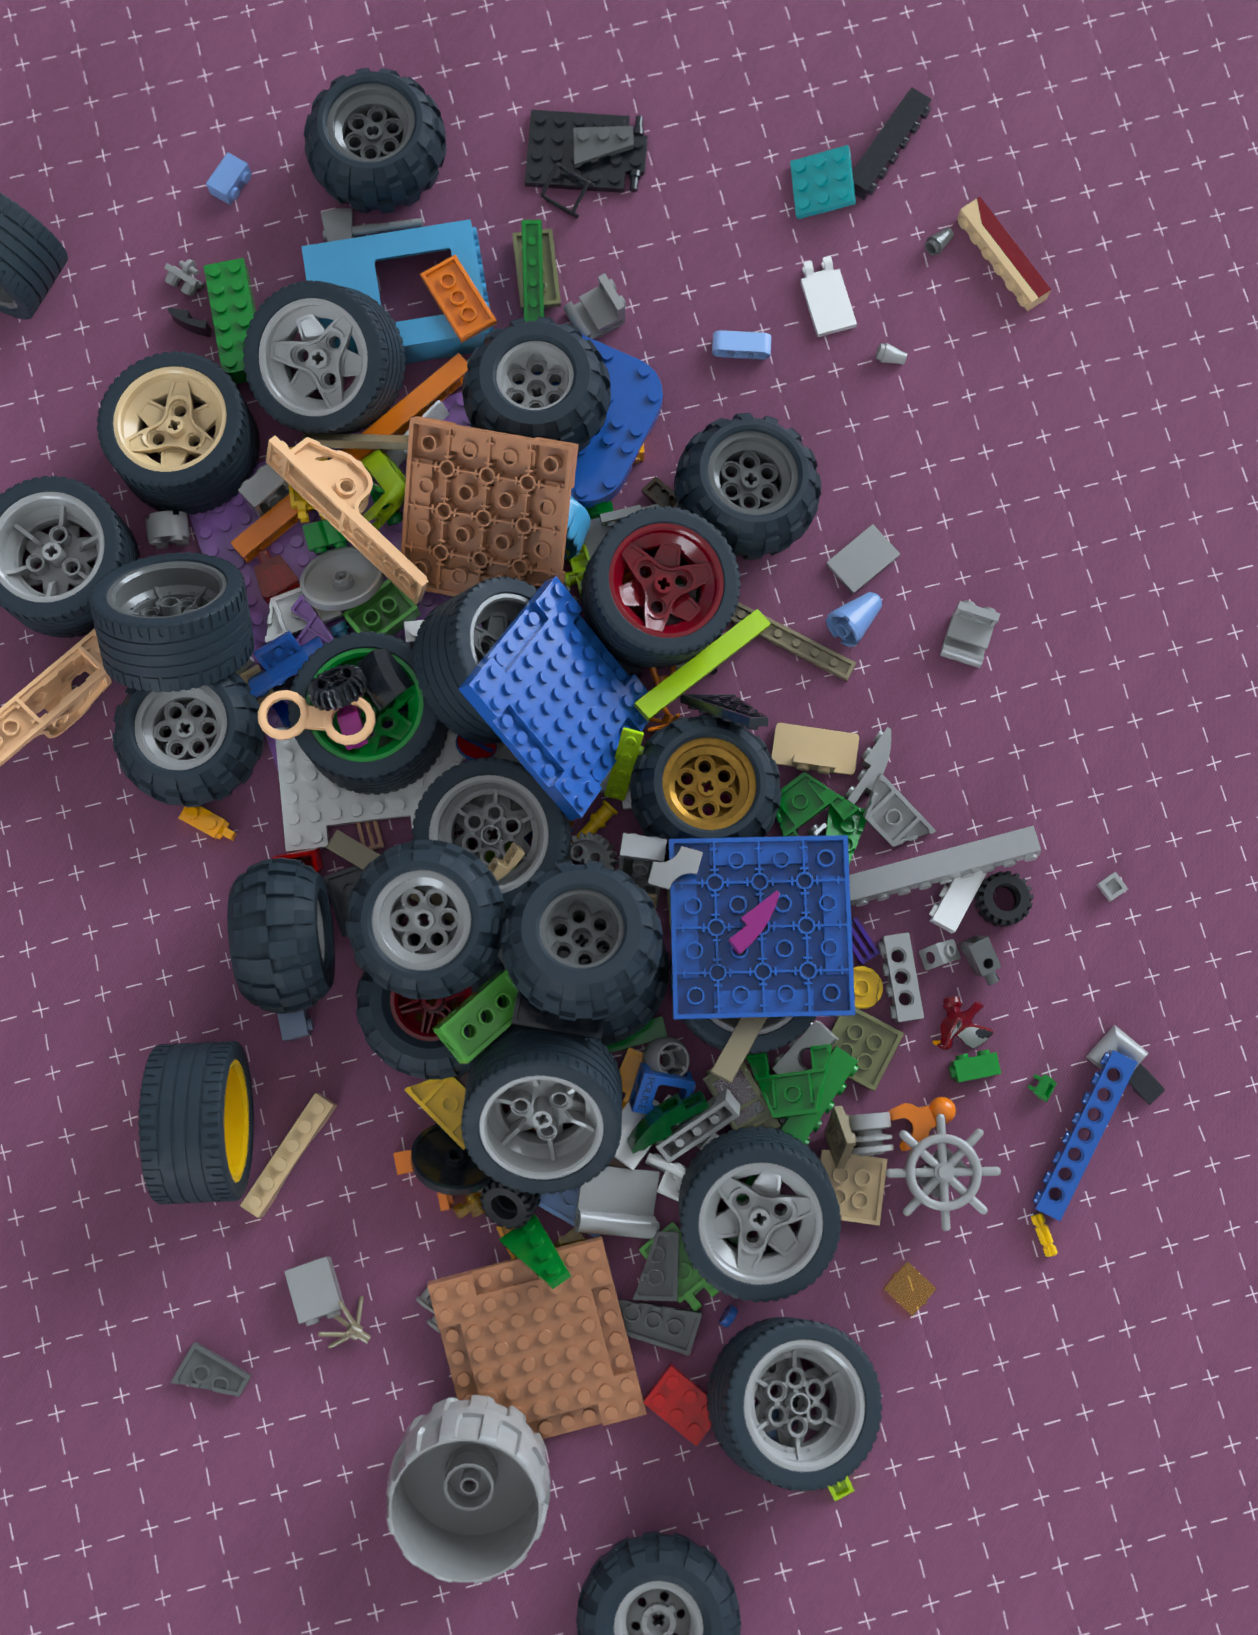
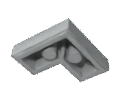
M1113 1025L1086 1055V1058L1101 1070L1103 1065L1100 1064L1104 1053H1109L1111 1049L1137 1061L1136 1069L1149 1053L1116 1025Z

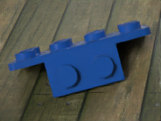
M289 630L256 650L254 656L263 666L264 670L248 680L249 687L252 690L250 695H254L256 698L263 697L274 686H280L286 682L287 678L294 674L297 675L298 670L302 668V664L308 660V657L314 654L316 649L323 647L321 638L317 636L301 646Z

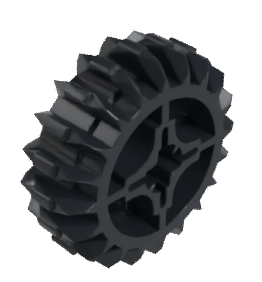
M349 664L344 666L338 665L335 668L331 667L329 670H324L323 673L317 674V677L311 680L307 689L308 696L315 708L326 711L333 709L336 711L338 708H344V706L358 701V698L362 697L364 692L367 691V680L360 667Z

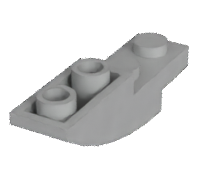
M889 727L884 732L881 730L878 732L873 740L876 742L875 746L872 749L868 747L862 755V758L865 759L862 766L867 768L868 771L866 769L862 770L857 778L860 781L856 788L851 786L845 795L848 798L847 801L852 804L856 803L863 791L870 795L877 775L879 773L884 774L891 749V729Z

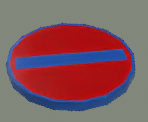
M458 734L455 741L456 748L465 758L471 760L495 756L498 748L497 743H477Z

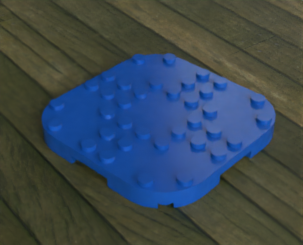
M582 335V339L585 338L586 341L590 339L601 354L602 361L609 372L611 401L606 421L600 432L590 439V444L577 454L574 488L571 489V496L584 508H591L596 504L609 502L621 491L647 435L651 433L661 413L663 390L658 375L648 364ZM535 372V373H534V375H541V374H542L541 372ZM517 381V382H515V384H517V385H520V384L523 383L522 381ZM553 382L551 385L556 386V385H559L560 383H558V382ZM521 400L515 401V403L521 404L523 402Z

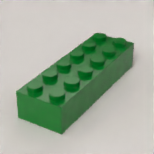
M244 258L204 265L221 368L230 375L235 384L247 382V374L244 371L245 363H243L244 339L247 336L246 331L250 326L249 323L254 318L253 315L256 312L249 270Z

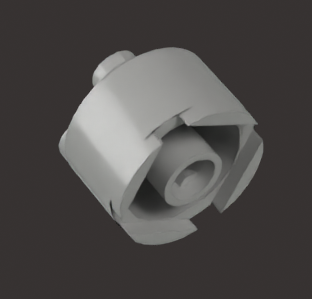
M161 511L151 513L150 518L145 516L147 540L150 545H156V549L169 548L168 544L176 543V546L189 545L190 533L187 513L179 511V515H174L173 511Z

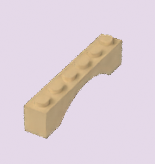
M320 1093L314 1094L240 1206L257 1218L264 1217L291 1170L317 1133L326 1124L338 1106Z

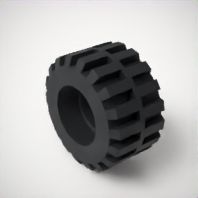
M1000 871L990 875L982 881L975 895L977 900L975 906L980 910L978 914L980 917L983 915L985 917L984 921L987 923L991 922L993 926L1000 925L1001 927L1014 925L1023 920L1029 914V909L1032 908L1033 903H1031V900L1033 899V894L1029 892L1032 890L1031 886L1027 887L1025 884L1027 880L1025 878L1020 879V875L1017 873L1011 874L1012 871L1004 873ZM996 888H1006L1013 894L1015 903L1012 910L1003 911L995 905L993 893Z
M492 1180L481 1192V1208L485 1210L484 1214L491 1218L490 1221L498 1223V1226L502 1228L505 1226L507 1229H512L513 1227L519 1229L521 1226L524 1227L535 1213L541 1202V1194H530L526 1191L525 1193L520 1192L517 1189H510L509 1186L505 1187L500 1182Z

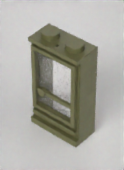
M745 1060L731 1084L712 1074L713 1068L706 1071L707 1076L703 1080L714 1097L727 1088L740 1103L739 1117L729 1123L734 1131L741 1127L748 1128V1126H754V1128L764 1126V1128L771 1127L776 1129L782 1125L779 1119L772 1117L762 1095L761 1088Z

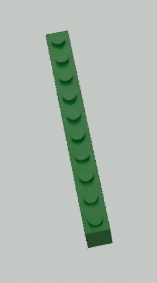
M834 1046L830 1054L818 1114L786 1118L779 1130L793 1135L794 1138L797 1137L803 1144L808 1145L810 1139H808L812 1131L816 1133L822 1124L820 1118L824 1112L828 1114L835 1104L832 1100L836 1094L839 1096L842 1094L847 1086L844 1082L848 1076L852 1078L858 1070L859 1066L856 1065L858 1060L839 1047ZM758 1174L749 1175L744 1184L751 1186ZM740 1193L736 1199L745 1201L748 1195ZM738 1236L725 1238L735 1246L738 1244Z

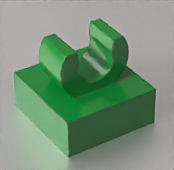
M1043 1074L1042 1078L1039 1075H1034V1079L1039 1081V1084L1036 1087L1028 1085V1088L1040 1100L1047 1103L1057 1083L1045 1074Z

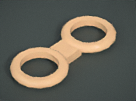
M282 690L268 695L262 701L258 710V723L264 733L278 740L292 739L300 735L304 729L326 731L328 737L336 743L355 745L366 740L372 733L375 725V712L371 705L361 697L358 698V701L352 702L351 705L358 706L364 710L366 723L360 732L346 736L339 734L333 728L332 720L337 710H319L315 706H308L306 700L298 693ZM280 700L293 701L300 707L301 715L299 721L288 730L274 729L267 721L269 708Z

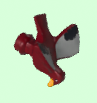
M960 997L944 998L942 1007L946 1010L947 1017L940 1024L941 1039L933 1041V1044L940 1049L949 1050L952 1047L955 1036L971 1048H975L988 1040L993 1035V1030L972 1023L974 1016L984 1007L982 1003L976 1001L968 1010L961 1012L963 1004Z

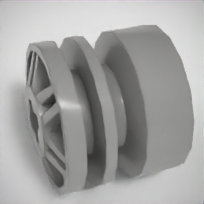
M890 1112L848 1115L851 1131L856 1132L857 1147H853L851 1154L870 1156L894 1150L893 1144L883 1145V1140L893 1139L892 1135L882 1134V1129L891 1127Z

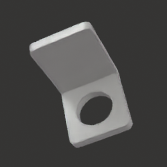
M954 939L936 943L919 950V955L926 971L961 959ZM928 952H932L935 956L933 964L927 960Z

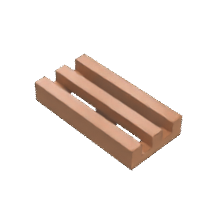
M377 820L373 821L379 843L376 845L370 823L365 822L371 844L368 848L373 851L385 848ZM358 822L356 826L361 844L367 847L361 823Z

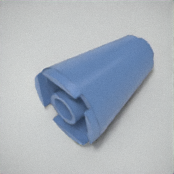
M867 592L831 611L826 619L829 631L835 638L839 636L843 640L840 642L848 647L856 646L882 608V599L876 593Z

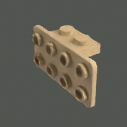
M778 723L775 728L771 757L776 761L777 765L796 767L797 770L809 771L810 769L817 770L821 774H830L831 772L853 775L856 767L859 735Z

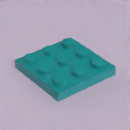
M848 145L790 161L797 219L856 204L851 155Z

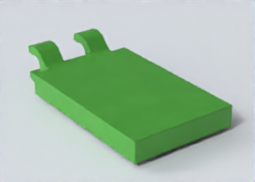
M672 1222L661 1232H679L678 1301L681 1303L683 1300H686L692 1309L696 1311L702 1306L695 1297L698 1292L705 1288L713 1297L719 1291L713 1288L712 1284L709 1285L705 1278L698 1274V1270L694 1269L692 1261L690 1262L687 1252H685L681 1231ZM651 1239L639 1249L646 1260L648 1259L654 1239Z

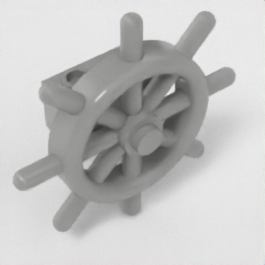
M938 1114L936 1116L937 1134L927 1136L917 1142L907 1131L902 1130L899 1133L900 1138L912 1149L907 1156L905 1168L887 1169L885 1174L888 1178H905L906 1184L914 1196L903 1209L905 1216H910L920 1204H923L931 1209L941 1211V1228L943 1231H949L951 1210H956L970 1203L980 1214L984 1215L987 1213V1207L975 1195L980 1187L982 1176H998L1001 1174V1169L999 1167H981L980 1160L972 1148L983 1136V1130L976 1129L964 1141L957 1136L946 1134L945 1116ZM946 1143L951 1144L959 1149L955 1153H952L946 1147ZM937 1144L938 1149L931 1155L926 1148ZM919 1156L928 1163L927 1166L924 1164L920 1168H915ZM964 1156L967 1157L970 1167H967L961 1161ZM958 1176H971L967 1188L956 1179ZM951 1185L960 1196L949 1201L948 1187ZM930 1194L935 1199L940 1197V1201L933 1200L928 1195Z

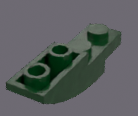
M700 1090L682 1100L677 1093L651 1110L636 1125L627 1138L632 1153L643 1151L648 1146L665 1140L673 1134L670 1129L671 1126L681 1124L684 1120L701 1114L704 1110L710 1108L702 1091Z

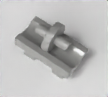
M192 259L186 262L181 260L179 266L182 267V270L166 263L164 269L168 270L165 282L177 287L180 280L183 279L185 282L180 291L193 297L198 288L203 289L205 284L191 276V274L197 276L199 270L195 269V261Z

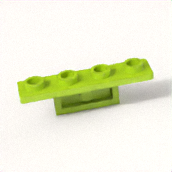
M623 728L615 754L617 761L611 768L604 793L605 796L621 801L625 800L635 761L638 755L643 754L644 746H641L644 736L643 732Z

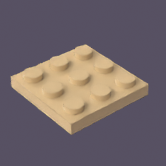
M821 1149L820 1161L826 1169L837 1196L841 1220L880 1226L887 1159L851 1154L845 1168L836 1169L831 1152Z

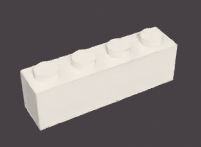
M982 871L975 872L972 877L962 879L961 876L953 878V881L948 886L944 885L939 894L942 897L939 904L935 903L929 912V915L932 916L929 922L951 934L956 932L987 873H982Z

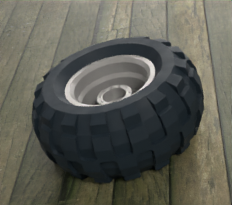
M659 1531L643 1532L640 1536L631 1539L627 1537L614 1544L613 1548L604 1556L601 1555L591 1567V1571L582 1585L578 1599L576 1615L577 1635H672L673 1633L678 1635H740L741 1631L739 1602L727 1571L724 1570L716 1556L706 1547H701L692 1542L689 1537L677 1533L670 1535L661 1534ZM666 1591L669 1596L663 1601L660 1598V1594ZM640 1597L645 1598L646 1605L638 1603V1599ZM679 1609H683L685 1615L681 1616L676 1614ZM654 1614L658 1616L662 1614V1620L659 1618L654 1620ZM634 1621L640 1623V1626L637 1628V1630L633 1629L631 1626V1624Z

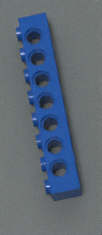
M1111 1049L1109 1053H1104L1100 1064L1103 1066L1100 1072L1096 1071L1090 1082L1093 1086L1090 1092H1085L1081 1100L1083 1104L1081 1111L1075 1112L1071 1121L1074 1125L1070 1132L1066 1131L1062 1139L1064 1145L1061 1151H1056L1052 1159L1054 1166L1051 1171L1047 1170L1042 1180L1045 1184L1041 1191L1037 1190L1032 1202L1035 1203V1209L1061 1221L1135 1070L1137 1061ZM1111 1068H1115L1118 1072V1077L1113 1081H1110L1107 1077V1072ZM1101 1088H1105L1108 1091V1097L1105 1100H1099L1097 1096ZM1091 1108H1096L1099 1112L1095 1120L1088 1118V1111ZM1081 1128H1087L1089 1131V1136L1085 1140H1081L1078 1137V1131ZM1071 1148H1078V1158H1069L1068 1152ZM1064 1167L1068 1168L1070 1171L1069 1177L1060 1179L1058 1175L1059 1170ZM1054 1187L1059 1188V1197L1051 1199L1049 1197L1050 1189Z

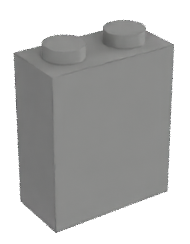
M326 1256L284 1271L299 1324L306 1323V1326H311L319 1323V1318L326 1315L328 1319L341 1315L340 1311L342 1309L338 1302L342 1301L344 1303L331 1257Z

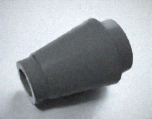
M947 227L928 237L925 242L926 251L933 256L940 254L954 237L953 231Z

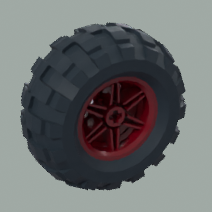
M436 932L433 935V942L436 945H441L444 941L443 935ZM413 933L410 941L413 945L418 946L421 938L417 933ZM497 956L490 969L478 981L461 992L439 998L435 1006L431 1003L428 1004V1001L431 999L411 1001L409 998L403 997L389 989L386 990L373 981V978L364 970L361 979L358 981L356 991V1014L358 1024L365 1036V1041L385 1064L411 1077L428 1080L445 1079L469 1072L472 1060L468 1064H460L432 1028L437 1025L439 1018L444 1019L454 1010L452 1008L453 1002L457 1001L461 1004L496 972L506 970L502 961ZM500 997L497 1000L499 1007L502 1006V999ZM482 1011L481 1020L484 1022L486 1019V1015ZM418 1013L423 1014V1020L420 1022L415 1019ZM467 1026L464 1028L466 1037L469 1035V1028Z

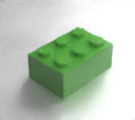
M388 579L382 583L373 597L359 606L348 609L342 615L356 633L362 631L369 633L372 631L378 634L381 632L394 636L404 628V622L413 621L421 614L418 607Z

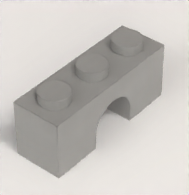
M820 1021L811 1022L810 1027L804 1031L805 1033L789 1044V1051L786 1054H780L774 1061L776 1065L772 1069L777 1074L808 1070L802 1062L804 1051L810 1048V1046L830 1044L832 1047L839 1039Z

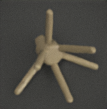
M363 1296L359 1297L356 1322L342 1301L338 1302L350 1323L340 1316L334 1318L347 1327L346 1332L318 1333V1336L342 1337L329 1344V1349L350 1338L354 1341L359 1339L364 1343L369 1341L371 1336L362 1331L363 1327L360 1325Z

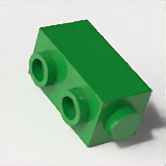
M989 1049L977 1051V1056L969 1058L968 1054L955 1056L956 1060L950 1061L951 1066L948 1067L950 1078L954 1079L955 1083L1001 1074L997 1052L990 1053Z

